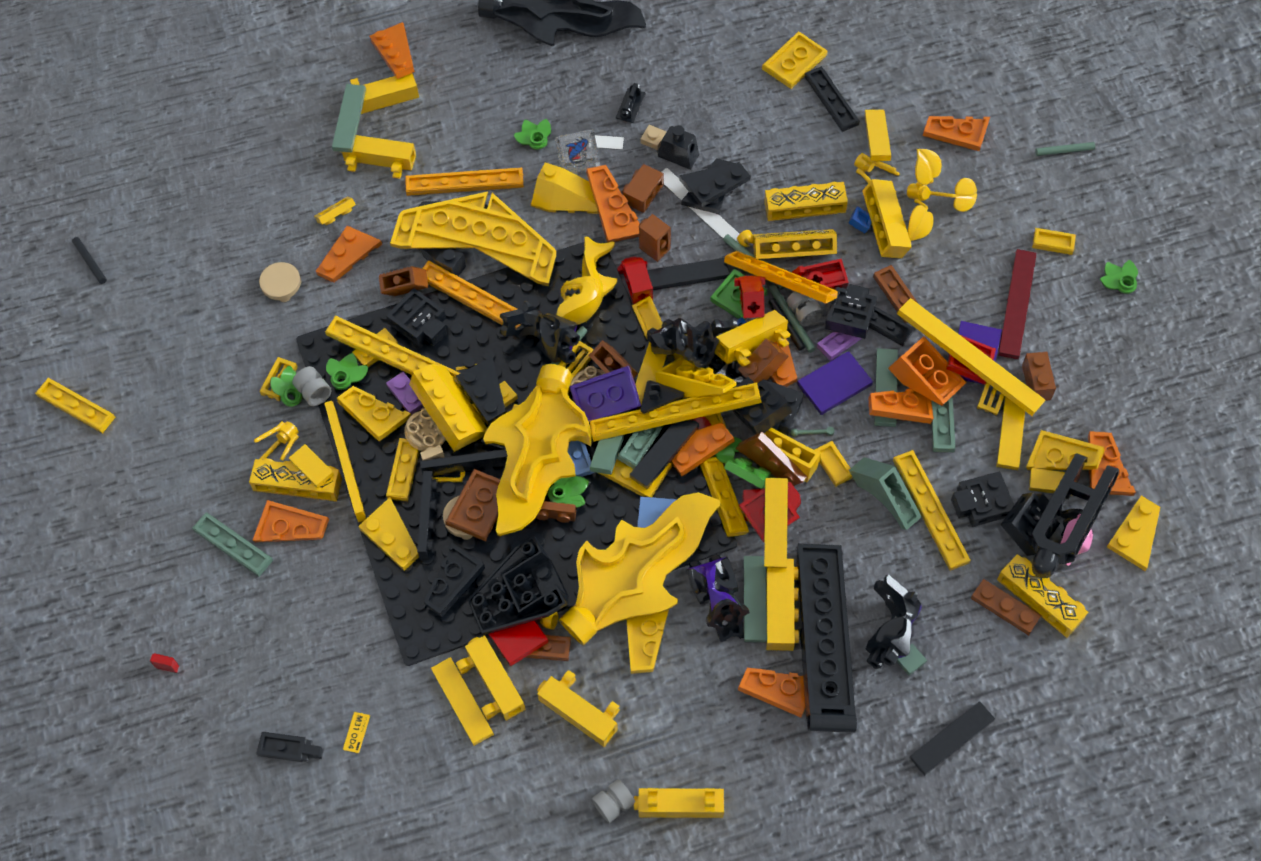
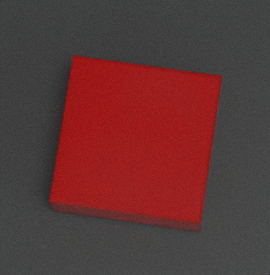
M156 653L152 654L150 662L155 668L177 673L179 665L173 657Z

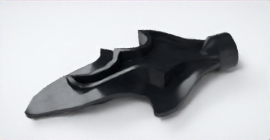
M478 1L479 17L503 19L522 28L538 41L550 46H554L556 32L568 30L588 37H601L626 28H646V22L641 9L627 1Z

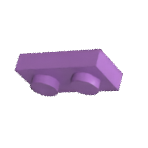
M832 332L817 343V348L831 361L862 338Z
M402 372L386 382V384L404 409L413 415L424 406L410 387V379Z

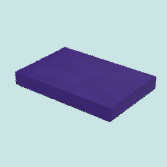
M961 321L958 334L995 348L996 352L993 361L996 362L1002 330ZM960 375L965 381L979 383L977 381Z
M848 351L797 381V385L820 415H823L872 386L873 381Z
M630 366L570 386L574 403L585 412L589 425L592 420L622 414L641 407Z

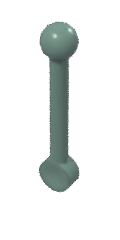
M833 427L819 430H797L794 428L790 431V434L793 437L798 434L825 433L828 436H832L835 429Z

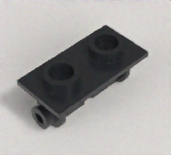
M634 83L627 89L616 119L630 123L635 122L646 95L645 92L641 91L638 83Z

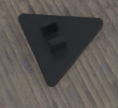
M649 380L644 392L641 413L645 414L681 399L685 396L684 392Z

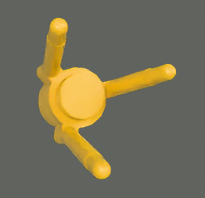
M864 153L859 154L854 163V166L858 168L856 173L861 175L867 183L871 179L865 172H871L874 166L896 176L900 174L896 171L895 167L880 161H871L870 157Z
M281 421L276 427L255 438L254 442L257 443L277 432L276 437L278 440L259 460L267 458L281 443L289 442L280 457V460L283 461L294 442L299 438L297 427L291 422L287 421L284 423Z

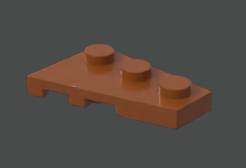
M763 432L740 442L735 448L759 466L769 470L775 477L788 478V482H791L793 486L802 483L807 477Z

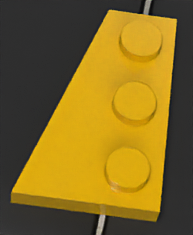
M354 386L337 397V402L378 441H381L404 424L411 416V413L405 410L402 412L396 409L393 404L383 403L375 399V396Z
M1041 430L1026 468L1027 470H1031V468L1067 470L1073 457L1078 453L1088 457V461L1084 464L1082 470H1097L1104 453V447Z
M390 497L358 526L360 531L404 571L419 558L417 548Z

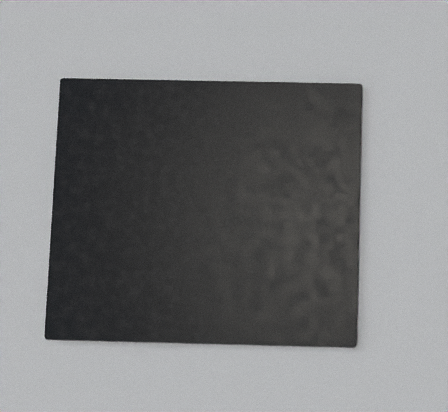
M602 237L591 239L596 243H605ZM584 242L556 251V260L548 286L538 284L509 267L466 281L517 309L523 306L524 301H528L543 314L550 313L556 315L559 305L564 302V299L561 297L563 284L567 280L570 281L582 277ZM609 252L597 260L596 269L599 274L605 277L616 278L617 284L603 297L595 314L588 321L577 325L576 332L581 326L585 327L587 333L580 340L582 343L595 349L602 340L605 341L639 374L649 341L645 337L632 307L633 304ZM567 289L565 294L571 297L574 293L578 295L580 290L571 289L569 291ZM439 290L424 294L444 309L446 315L443 323L446 324L447 334L434 347L425 340L418 346L388 324L386 315L397 304L347 320L375 334L386 328L399 345L455 371L456 367L462 366L469 369L492 356L499 384L505 381L518 396L517 400L505 408L506 413L512 410L514 404L520 405L527 399L536 386L540 368L552 362L537 347L540 338L534 335H530L525 339H520L517 336L505 337L499 333L502 327L501 324ZM327 326L300 335L296 338L305 367H314L322 379L331 387L332 392L325 402L332 401L336 408L367 519L387 500L386 493L399 438L406 439L405 425L407 421L381 441H378L337 402V397L354 386L375 396V399L383 403L393 404L396 409L404 412V407L386 384V382L404 371L378 360L368 367V372L361 381L351 383L346 389L339 390L334 388L331 383V376L326 371L328 360L332 358L340 362L344 357L351 354L355 348L325 334ZM582 348L578 350V352L576 353V357L582 351ZM592 359L586 365V367L594 366L596 369L602 370ZM568 363L565 368L567 369L571 363ZM468 369L457 370V372L462 373ZM404 372L407 375V377L411 380L412 375L407 372ZM637 374V376L634 378V382H635V383H636L638 374ZM569 389L568 396L574 402L571 390ZM323 402L318 407L353 509L325 402ZM670 424L664 426V428L662 429V431L660 432L652 446H654L656 442L662 437V435L667 431V429L671 426ZM633 433L625 434L619 453ZM593 438L591 446L585 444L591 462L599 440L593 441ZM481 439L455 452L447 440L441 446L444 457L496 451V449L482 445ZM420 452L409 500L391 499L416 548H418L423 484ZM672 465L653 498L678 499L683 495L698 492L710 497L712 495L700 465L684 476H681ZM505 466L480 469L478 471L501 479ZM466 471L463 482H438V491L434 492L433 499H436V512H432V519H435V531L431 532L430 538L433 539L434 547L433 552H429V560H420L418 558L404 571L360 531L404 664L406 666L417 664L464 647L473 638L483 637L484 635L479 628L468 598L515 547L533 536L537 538L553 562L569 596L568 604L558 610L557 613L573 607L576 604L579 589L576 564L579 549L588 541L594 548L606 550L615 541L616 527L621 520L633 527H638L640 497L642 496L594 472L593 474L583 476L589 481V484L581 494L585 504L576 508L575 521L564 523L552 518L547 520L535 518L522 530L499 536L496 532L497 519L486 541L474 536L471 539L465 540L462 537L451 534L447 530L443 520V511L450 500L460 496L473 472ZM461 472L437 475L434 477L460 478ZM547 491L544 501L551 502ZM556 492L555 494L558 495V496H560V495H562L563 493H562V492ZM717 510L709 519L700 544L693 555L674 570L688 566L690 562L701 561L737 547L735 536L727 537ZM356 518L357 524L359 526L363 521L358 522ZM452 542L483 563L485 569L444 616L441 617L424 604V600L433 580L437 578L441 570L440 565L443 559H446L449 553L448 548Z

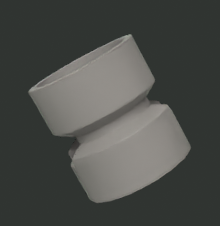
M795 291L787 298L786 303L791 311L795 313V317L800 325L809 326L818 321L824 313L819 303L814 301L815 299Z
M309 366L301 369L296 373L292 381L294 387L302 393L303 398L310 406L322 404L329 398L332 392L331 387L322 379L314 367Z
M619 779L608 786L607 792L601 791L591 798L594 806L607 823H611L620 816L619 810L626 811L635 802L629 790Z

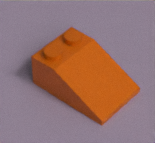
M924 336L888 368L903 385L941 406L967 383L959 374L946 370L948 362Z

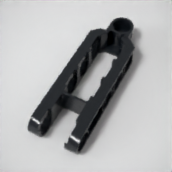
M1078 453L1075 454L1032 532V547L1036 553L1032 561V572L1035 576L1049 578L1054 574L1059 564L1074 562L1117 480L1118 468L1107 465L1095 489L1078 483L1080 473L1084 464L1087 463L1088 457ZM1073 495L1088 501L1065 543L1059 544L1046 538L1047 534L1052 531L1056 517L1061 515L1062 506L1066 499L1069 500L1070 496Z

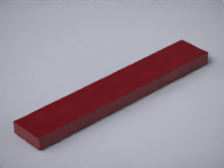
M1016 250L998 356L1019 360L1037 256L1036 252Z

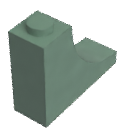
M864 457L849 469L857 486L876 497L893 515L901 529H909L922 517L895 466Z

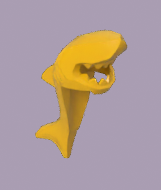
M584 237L582 277L570 281L567 280L563 284L561 297L564 299V302L559 305L556 315L576 322L578 325L588 321L595 314L603 297L617 284L616 278L605 277L599 274L596 269L597 260L613 249L615 246L614 242L600 244L594 242L589 237ZM567 289L569 291L571 289L580 290L578 295L574 293L571 297L565 294Z

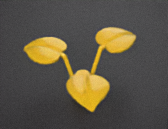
M917 149L915 176L918 182L911 183L907 188L908 198L914 199V203L919 204L913 209L909 220L908 236L910 241L924 238L932 230L933 215L927 211L928 206L922 202L928 199L930 195L955 198L954 208L961 212L971 209L977 199V188L974 181L970 178H962L957 182L955 194L930 191L926 185L933 183V178L940 175L942 163L940 157L928 149Z

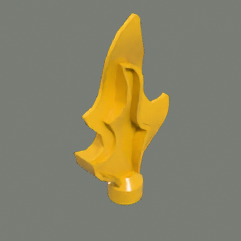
M556 364L543 365L540 368L536 386L527 399L511 411L497 418L485 432L483 438L485 444L496 443L503 445L508 455L496 493L498 505L496 532L499 536L520 531L526 527L539 513L550 486L561 478L576 476L575 465L568 454L569 442L580 441L591 446L592 433L585 412L568 396L573 376L563 366Z
M699 492L683 495L674 501L653 524L646 528L633 527L621 520L616 527L615 541L606 550H598L586 541L579 549L576 561L579 584L576 604L559 619L562 626L577 642L584 646L597 631L616 622L632 617L662 613L677 605L678 599L671 596L663 587L666 575L693 555L700 544L709 519L721 505L720 500Z

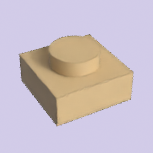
M649 125L640 139L641 144L658 150L666 131Z
M440 445L428 447L423 452H420L422 461L445 458Z

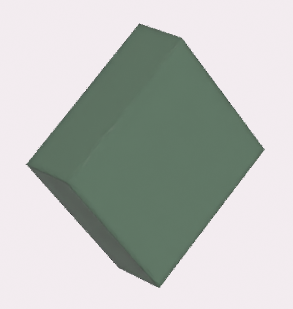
M910 644V654L906 657L898 658L896 662L910 676L923 666L927 660L913 644Z

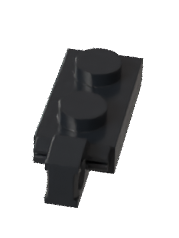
M262 732L256 754L261 757L308 762L309 757L322 759L324 750L321 746L312 745L313 741L308 740L306 737Z

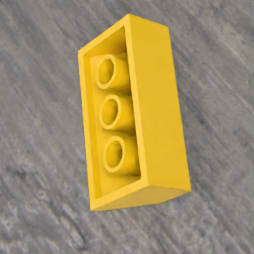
M430 364L413 372L409 383L410 387L454 452L481 439L485 435L488 428L446 366Z

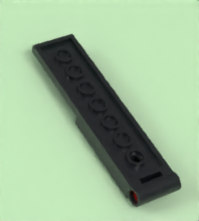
M798 543L796 548L802 621L800 637L808 731L855 733L857 718L842 546Z

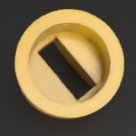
M745 230L737 236V241L743 247H750V243L753 244V234L750 230Z
M555 612L549 617L542 618L540 620L541 625L547 629L554 630L558 623V613Z

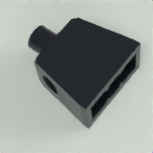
M670 126L661 141L658 157L691 170L699 157L696 136L686 132L682 126Z

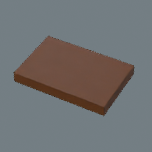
M474 469L447 517L446 525L486 541L498 519L496 493L501 479Z

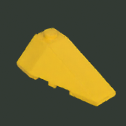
M544 163L537 177L531 207L547 212L562 210L568 211V213L586 211L589 214H599L589 181L562 167Z
M683 357L655 372L657 383L684 392L685 396L683 398L722 394L736 386V381L723 374H714L713 369L710 367L698 368Z

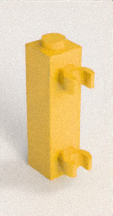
M413 73L399 79L393 76L365 84L366 93L361 114L419 98ZM358 78L350 80L351 84L360 85Z
M356 135L352 153L341 152L344 161H346L345 164L348 165L347 171L355 172L357 163L390 167L391 172H393L392 177L399 179L402 176V169L412 171L416 158L413 143Z
M776 310L766 313L764 317H758L716 336L719 339V343L714 353L726 364L737 360L741 366L748 365L750 361L746 357L750 356L765 339L772 342L777 341L778 345L782 348L789 345V342L786 340V338L790 337V333L787 331L788 320Z
M486 636L470 640L468 645L465 646L469 657L457 661L456 665L461 675L475 667L495 701L481 708L486 720L501 712L505 721L526 710L523 700Z
M569 670L564 674L560 682L552 676L547 681L544 680L537 689L538 700L605 747L618 730L617 722L613 719L619 713L620 709L618 708L620 706L612 701L605 712H601L569 689L576 681V675Z
M639 788V796H634V810H639V818L724 817V789Z

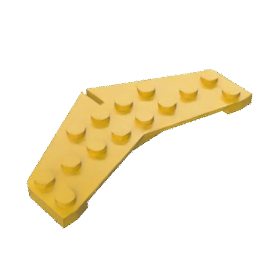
M488 191L401 211L390 242L391 247L399 249L475 248L534 282L545 286L549 285L556 260L555 248L496 195L491 194L488 208L484 209Z

